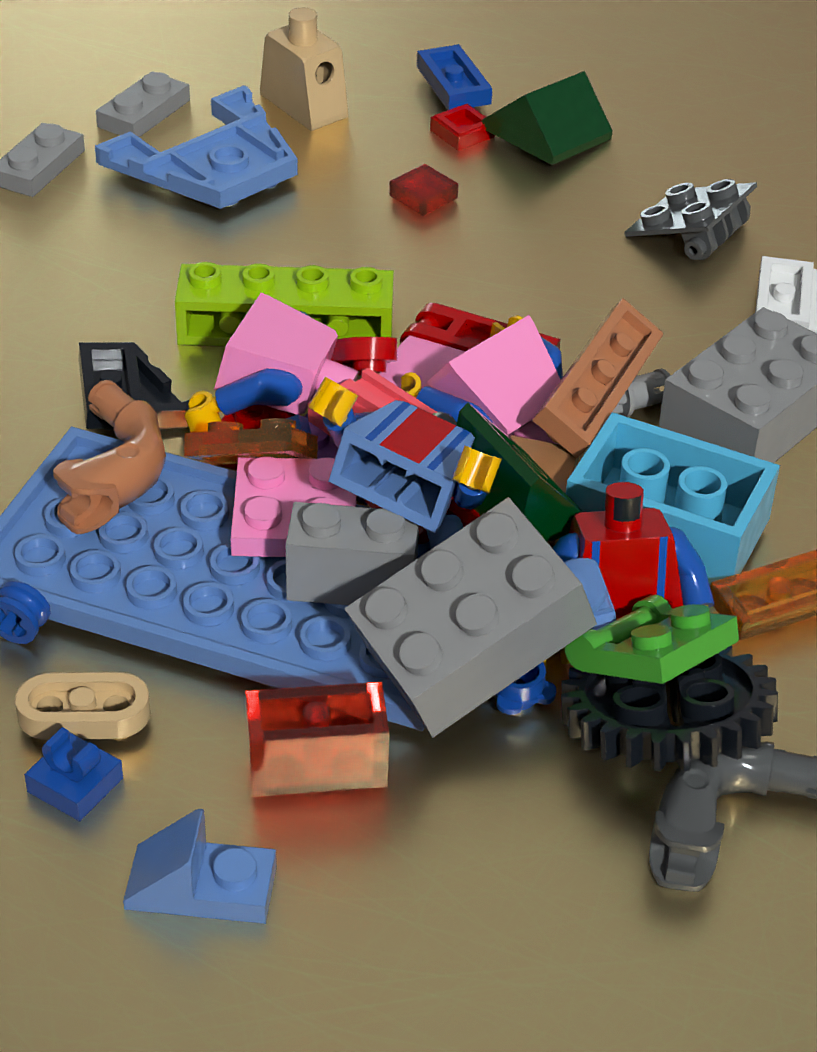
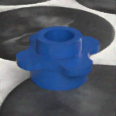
M540 663L495 695L497 698L496 707L500 712L516 715L536 703L547 705L555 700L557 689L553 683L545 680L546 667L544 663Z

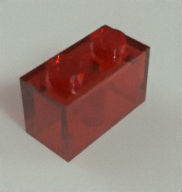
M382 682L246 691L248 754L252 797L388 787L389 727Z

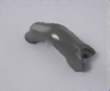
M765 741L761 742V747L758 749L742 746V758L738 760L724 754H719L718 766L711 767L700 759L691 760L690 771H683L678 767L665 788L659 809L655 814L651 834L649 863L657 884L665 888L699 892L710 881L716 868L724 833V823L716 822L717 799L721 795L754 793L766 796L767 791H774L817 799V756L774 749V742Z

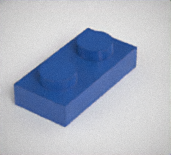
M459 44L417 51L418 70L447 110L464 104H469L474 108L492 103V87Z

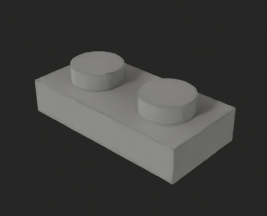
M152 71L96 110L97 127L117 135L131 131L140 137L190 101L189 84L170 78L165 73Z
M40 124L0 159V188L34 197L85 151L83 134L63 129L57 124Z

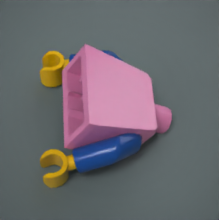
M260 293L226 344L214 387L216 391L215 396L213 397L207 391L194 393L189 400V409L184 417L192 435L205 436L215 432L221 426L222 420L219 412L231 415L253 405H261L296 415L304 414L308 408V403L312 400L324 377L338 384L349 378L355 382L359 371L331 360L338 339V334L334 329L309 317L303 311H298L269 295Z
M519 315L512 316L508 319L507 328L502 327L499 322L492 323L490 338L445 364L427 381L429 386L422 389L420 377L416 373L409 372L401 377V389L435 411L449 414L456 422L459 411L467 403H470L509 437L515 435L555 443L532 420L563 378L561 351L557 346L540 336L530 315L524 318Z

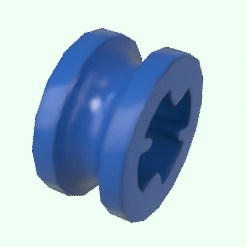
M8 581L0 588V636L16 644H28L37 636L39 627L47 622L51 614L50 605L45 597L32 586L19 581Z

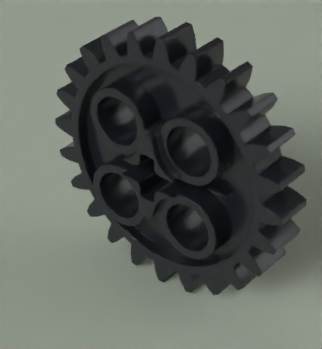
M732 646L668 681L672 718L678 726L671 725L667 714L665 683L659 684L582 672L574 667L569 668V679L562 680L561 683L562 724L568 725V736L570 738L581 737V748L583 750L601 747L602 760L606 761L620 754L626 756V767L629 768L634 767L642 760L652 761L654 771H661L666 762H676L683 771H690L691 760L698 759L711 767L718 766L719 754H724L738 760L742 758V746L754 749L760 748L761 736H772L773 723L778 721L776 678L768 677V667L766 665H753V655L751 654L732 657Z

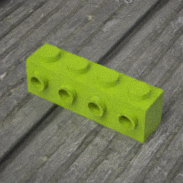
M211 262L181 264L175 296L177 345L226 346L260 293L269 295L298 311H303L309 317L329 326L336 331L338 339L349 337H392L394 270H377L372 267L336 269L323 268L317 265L304 267H272L266 264H252L249 266L217 265Z

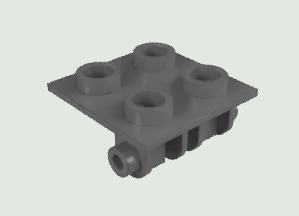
M725 179L704 187H694L693 183L675 185L665 192L666 196L660 202L640 213L641 218L624 232L625 236L681 233L686 255L693 260L707 259L718 246L722 245L739 227L749 220L750 204L746 197L758 187L757 183L736 184L733 179Z

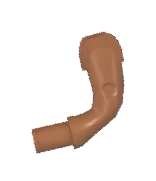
M111 380L101 381L91 389L88 401L92 404L89 405V409L114 427L116 437L123 444L87 460H65L53 469V476L57 480L58 486L67 493L58 505L57 517L71 532L77 535L100 528L117 515L120 508L144 495L157 483L166 460L165 448L155 409L146 401L134 400Z

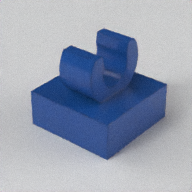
M63 727L42 746L43 757L24 774L28 793L79 822L123 779L122 761L99 749L95 744L70 733Z

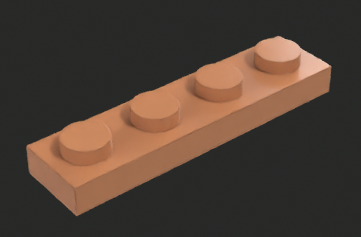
M622 298L605 317L532 421L542 428L552 441L563 446L575 458H578L591 445L664 333Z

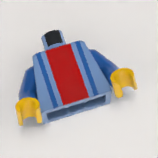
M324 377L308 408L323 416L324 425L338 447L328 482L394 514L403 516L405 519L434 533L439 530L452 499H454L459 507L464 509H474L483 503L487 493L490 492L502 459L472 449L475 437L471 432L456 426L457 422L453 417L443 412L431 414L405 401L398 400L374 412L354 413L352 407L359 396L331 379Z

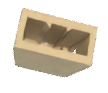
M299 7L289 12V25L270 31L265 36L260 94L310 131L347 118L348 103L343 55L339 44L317 30V12L315 10Z

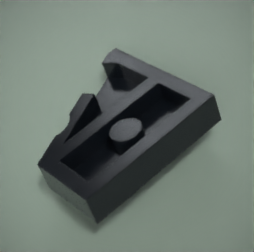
M79 342L78 361L86 429L114 430V427L89 409V405L92 404L88 401L91 389L104 380L113 381L134 400H142L149 403L157 413L160 428H189L184 417L189 409V400L181 402L171 392L172 380L160 368L153 366L148 361V356L135 342Z

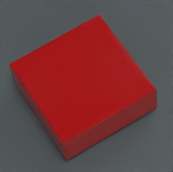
M469 104L431 116L430 131L457 151L495 137L494 134L486 131L485 124L482 123V120L486 117Z

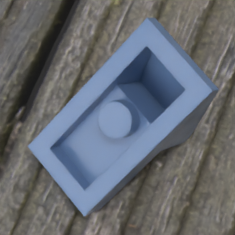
M204 809L194 810L137 845L123 900L124 910L266 924L277 868L276 849L207 843Z

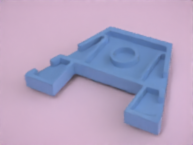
M245 85L211 98L212 115L226 124L225 126L165 151L159 152L131 131L95 145L96 163L100 166L220 209L234 205L246 197L275 187L278 183L298 175V158L276 127L271 128L266 122V112L261 105L253 103L252 92Z

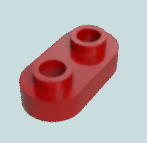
M349 337L337 339L331 360L359 371L358 376H362V371L366 368H370L376 373H386V363L397 361V338Z

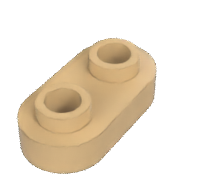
M124 672L40 674L25 681L19 687L15 696L19 726L29 736L42 740H49L62 727L81 739L126 738L141 731L148 723L151 714L149 691L146 684L137 676Z

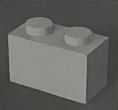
M294 502L286 540L287 600L340 605L352 604L418 559L419 525L384 508Z

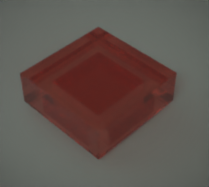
M423 164L390 180L389 196L424 216L457 199L459 183L432 167Z

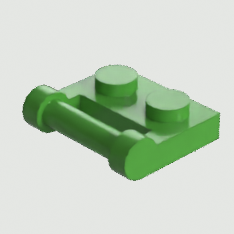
M656 594L649 595L635 603L632 612L597 630L590 629L565 646V654L570 664L582 672L664 684L739 641L737 616L710 613L708 606L700 604L683 605L673 609L662 596Z

